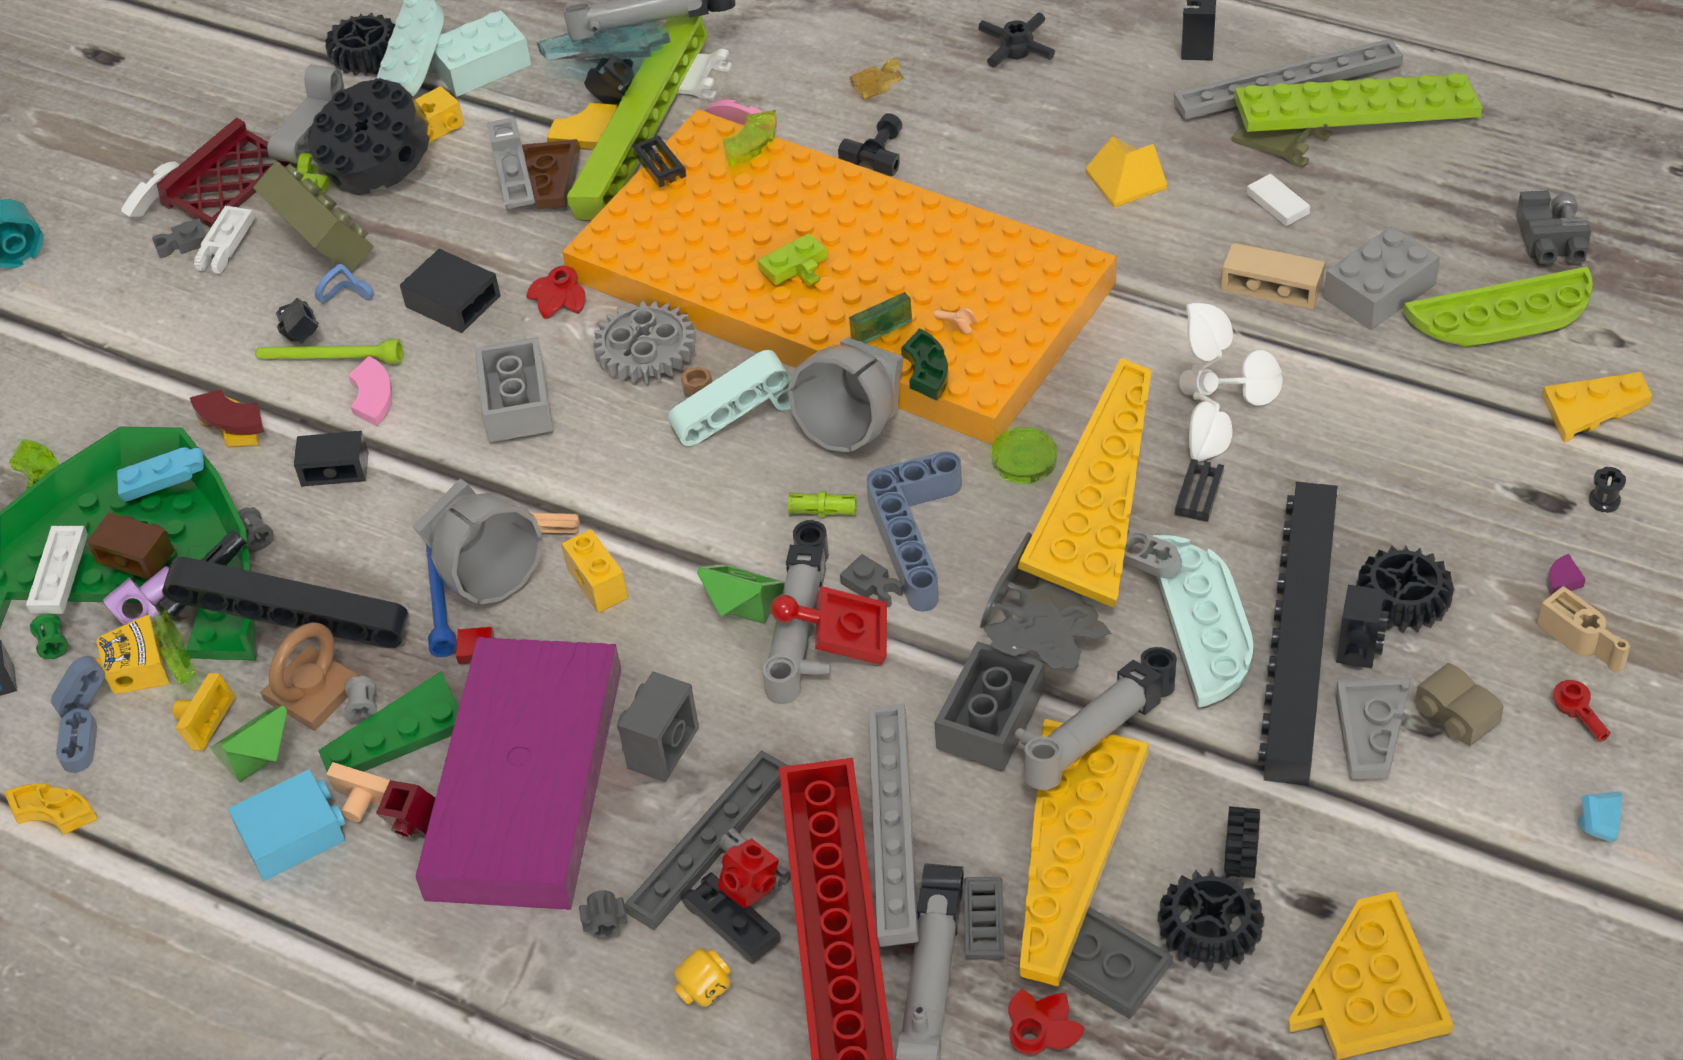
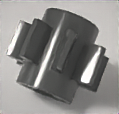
M600 890L593 892L587 897V905H579L583 931L591 930V934L596 938L606 939L613 937L620 931L619 924H627L628 922L623 898L615 899V895L611 891Z

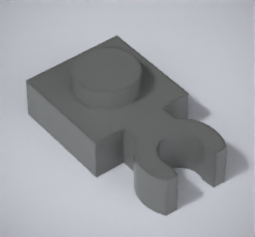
M198 218L171 227V234H158L153 236L152 240L159 258H164L178 249L181 254L201 248V243L206 233Z
M863 554L840 574V583L863 597L869 598L872 594H875L879 601L887 602V607L892 605L891 595L888 592H894L899 596L903 595L902 583L897 579L889 578L888 569Z

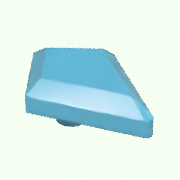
M1618 791L1588 794L1581 797L1584 816L1578 819L1580 828L1586 831L1587 834L1609 842L1617 840L1620 826L1622 793Z

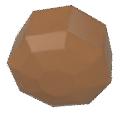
M701 367L687 369L681 376L684 394L690 397L711 384L712 377L710 371Z

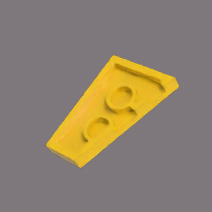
M1636 372L1544 386L1542 397L1565 443L1574 439V435L1586 429L1590 432L1599 428L1600 423L1607 419H1619L1650 405L1652 393L1642 373Z

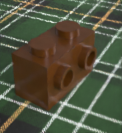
M108 512L86 541L96 563L148 580L163 568L175 551L168 533L163 527L157 524L149 525L136 521L130 516H120Z

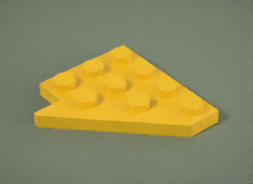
M1396 891L1358 899L1288 1019L1287 1028L1289 1033L1322 1025L1335 1060L1442 1036L1453 1031L1454 1024Z

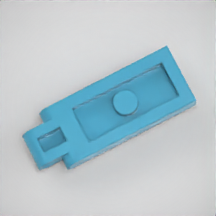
M183 447L117 470L119 497L124 502L191 479L193 473L199 472L204 468L203 450L200 448L190 450Z

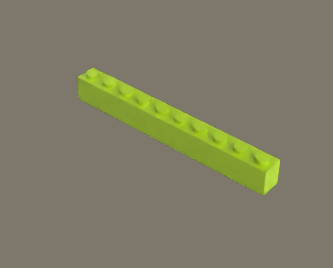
M688 14L668 18L662 26L657 39L652 44L636 76L632 79L628 90L622 97L615 113L611 116V120L601 134L594 150L590 153L589 159L580 171L572 189L568 192V205L571 207L576 220H592L631 179L640 163L633 154L632 146L654 137L691 65L708 38L702 16L689 18Z

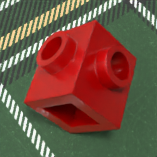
M752 838L738 846H732L722 858L723 866L717 887L745 909L770 894L776 882L775 873L779 859Z

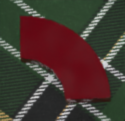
M221 389L190 397L197 417L208 427L213 426L225 430L226 434L252 435L265 432L257 402L248 404L233 402L224 396Z

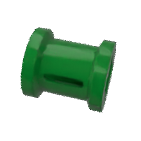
M42 614L33 619L30 624V631L37 638L38 642L36 651L43 659L61 657L67 652V647L69 646L66 637L60 631L62 629V622L55 614Z

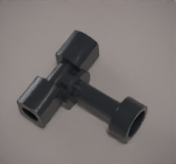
M886 113L877 123L878 134L874 139H867L864 143L844 138L838 148V158L859 165L862 161L873 164V171L894 176L900 165V154L886 150L884 144L888 139H895L898 136L903 124L896 115Z

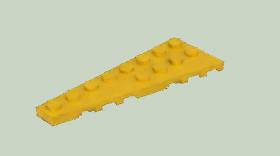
M1120 358L1018 565L1020 570L1113 608L1117 603L1152 373L1151 369Z
M1045 719L1042 736L1047 737L1063 723ZM1109 734L1062 772L1061 782L1058 786L1047 790L1037 789L1025 924L1020 958V977L1059 986L1148 757L1149 743Z

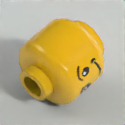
M698 948L674 969V976L679 983L673 988L688 1006L695 1001L698 1005L707 1007L730 987L731 980L728 975L733 971L713 948L708 952L703 948Z

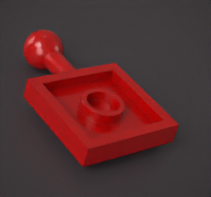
M821 586L816 594V609L798 605L797 601L790 595H780L771 604V614L778 622L789 623L794 619L816 624L815 649L878 665H882L887 657V602Z

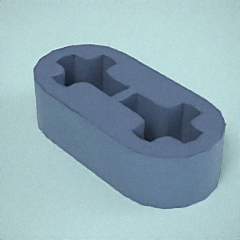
M83 656L75 660L69 666L51 697V704L61 718L73 709H86L103 682L105 671L94 657Z
M77 708L67 712L60 722L56 755L64 770L70 773L85 770L90 766L94 758L97 724L92 714L84 708ZM79 727L78 733H75L74 729ZM76 747H78L80 752H76L75 754Z

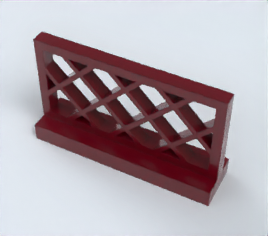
M236 117L157 183L161 205L168 209L175 206L191 217L199 218L201 223L211 228L225 206L238 208L257 192L253 187L274 164H262V158L269 157L268 142L248 131L246 123ZM249 142L257 146V150L240 151ZM258 158L259 165L241 166V159ZM237 160L238 166L220 168L226 161ZM277 160V162H279L284 167H286L290 163L286 161ZM259 173L260 175L255 180H242V174ZM221 176H239L238 182L222 183ZM208 177H217L218 183L201 185ZM240 190L236 197L223 198L222 191ZM219 192V198L202 200L201 193ZM188 194H197L198 196L196 201H183L182 199ZM220 207V210L212 217L202 211V208Z

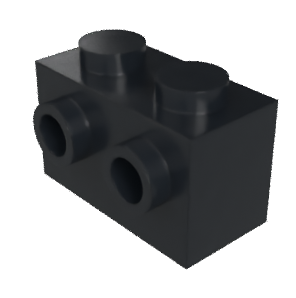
M1348 584L1336 663L1348 664L1353 667L1372 668L1374 655H1382L1385 634L1382 633L1386 632L1389 611L1382 610L1385 590Z

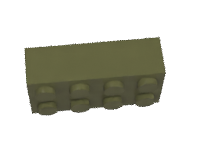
M275 161L253 189L315 249L336 264L344 265L352 273L374 247L365 238L368 232L356 222L351 225L350 221L353 218L340 207L334 209L337 203L324 192L318 194L322 189L309 178L301 180L304 175L289 164L285 168Z

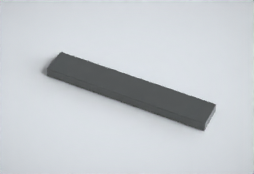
M761 750L624 904L626 914L655 931L681 901V896L697 883L725 851L719 847L720 840L724 834L731 838L732 836L728 834V830L735 828L740 833L781 787L779 767L789 765Z

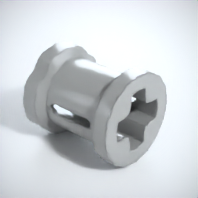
M366 676L352 677L347 680L345 692L348 696V704L345 707V716L351 722L361 723L377 713V706L373 703V696L376 693L375 681Z

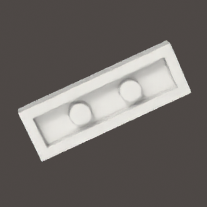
M51 526L26 603L30 614H64L88 536L84 526Z

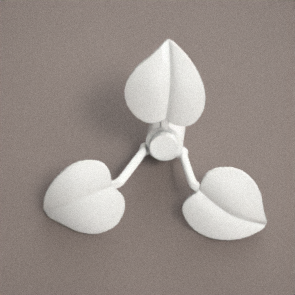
M1192 303L1186 305L1188 313V344L1195 358L1204 362L1200 365H1193L1192 369L1185 370L1180 376L1179 385L1184 394L1193 395L1194 400L1203 401L1193 410L1189 429L1190 456L1192 459H1197L1198 462L1223 453L1231 443L1233 432L1231 419L1228 414L1219 412V403L1205 395L1212 394L1217 389L1218 384L1244 383L1243 397L1245 401L1252 405H1266L1278 396L1282 388L1283 377L1276 359L1264 350L1252 351L1244 358L1242 363L1243 377L1218 378L1212 370L1205 369L1222 358L1221 350L1226 349L1232 343L1233 329L1228 316L1219 308L1204 303Z

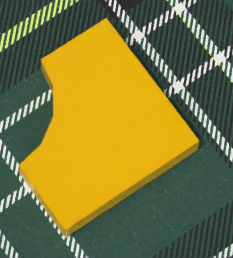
M589 103L585 110L575 116L554 119L547 135V142L577 139L580 148L594 150L618 105Z

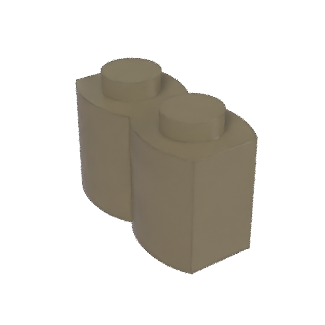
M1447 663L1417 686L1415 703L1419 711L1425 717L1442 723L1449 736L1455 740L1472 745L1501 722L1504 705L1486 688L1475 684L1463 670L1453 664Z

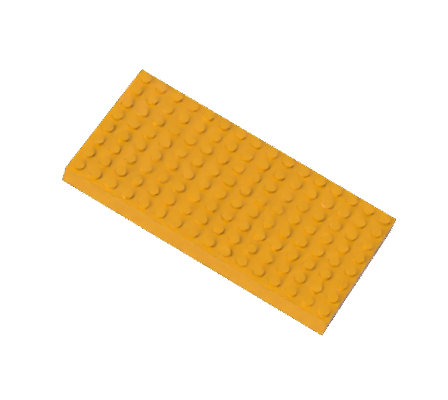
M699 109L665 142L685 167L687 177L681 179L677 175L675 176V182L670 183L668 180H665V186L659 188L645 168L642 167L562 251L564 265L575 270L578 276V283L640 307L641 301H645L646 306H651L654 301H657L660 308L664 304L669 303L670 311L679 307L681 315L687 313L688 319L693 322L695 329L756 353L763 350H771L776 353L782 363L797 368L803 360L817 351L831 345H840V342L846 337L902 356L901 347L920 328L932 335L943 347L948 363V382L943 394L937 401L910 389L909 380L914 373V368L911 362L903 357L902 375L899 381L898 408L994 446L1115 286L1117 256ZM658 150L656 153H658L661 156L666 166L669 169H672L671 165L667 162V160ZM808 233L827 248L828 258L817 263L818 268L813 270L820 277V280L810 286L798 275L775 285L758 268V259ZM963 308H969L978 320V323L970 324L969 326L972 331L968 334H963L956 322L936 318L934 312L935 310L957 313Z

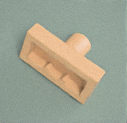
M333 762L326 773L335 791L348 795L341 813L345 818L353 822L361 821L370 802L380 805L390 781Z

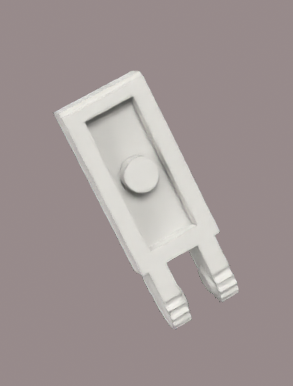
M230 206L223 208L197 252L198 254L194 260L196 270L205 271L211 263L214 273L221 274L224 272L228 265V257L232 256L256 218L253 210Z

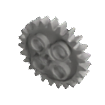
M641 301L640 307L637 308L632 303H629V310L626 311L618 307V315L607 314L608 322H599L600 330L594 331L595 340H593L596 361L600 362L602 370L608 369L609 376L618 373L620 381H623L627 376H631L632 383H635L639 377H643L644 382L648 383L651 376L660 381L661 374L664 372L669 376H673L672 368L682 370V361H690V353L695 352L696 335L693 322L689 321L687 313L681 315L679 307L670 311L669 303L664 304L661 308L658 307L657 301H654L651 306H646L645 301Z

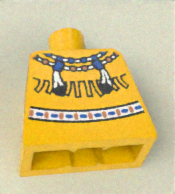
M150 615L143 616L103 634L96 640L100 657L95 659L105 671V678L112 693L120 694L170 684L159 636Z

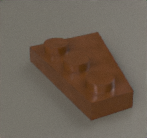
M578 140L523 144L522 148L537 208L555 209L567 207V196L571 190L580 152Z

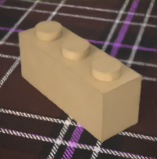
M1232 243L1222 267L1221 290L1314 310L1323 286L1325 261Z

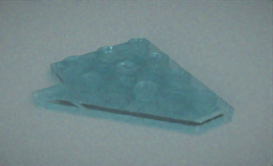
M653 21L598 32L594 36L580 40H573L566 33L538 41L537 46L539 53L551 61L561 59L592 60L611 58L613 56L620 59L651 57V51L659 50L663 44L670 43L671 41L669 32Z

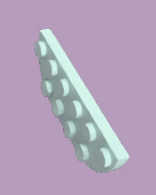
M403 0L402 8L396 19L392 36L389 39L388 47L377 78L401 84L413 97L425 79L443 27V10L436 0Z
M1153 535L1176 546L1182 559V567L1176 575L1169 578L1157 577L1198 708L1217 703L1231 695L1244 682L1250 671L1253 657V637L1233 577L1224 561L1212 550L1208 549L1206 552L1199 547L1191 545L1190 539Z

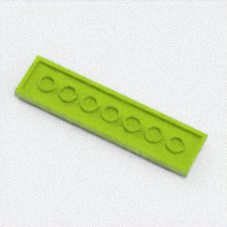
M1459 73L1404 78L1396 76L1387 79L1366 78L1354 81L1336 80L1334 82L1321 83L1306 82L1304 84L1288 85L1280 83L1272 86L1250 85L1235 88L1234 99L1247 132L1324 127V124H1327L1328 127L1478 118L1481 117L1483 109L1467 75Z

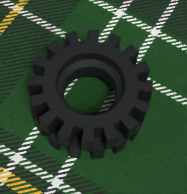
M1229 806L1224 873L1228 871L1229 876L1255 878L1260 809Z

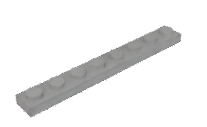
M1390 38L1174 93V103L1183 118L1187 120L1237 107L1234 99L1235 88L1250 85L1272 86L1280 83L1288 85L1344 80L1402 65L1403 54Z
M898 704L868 708L877 937L880 947L919 942L905 705Z

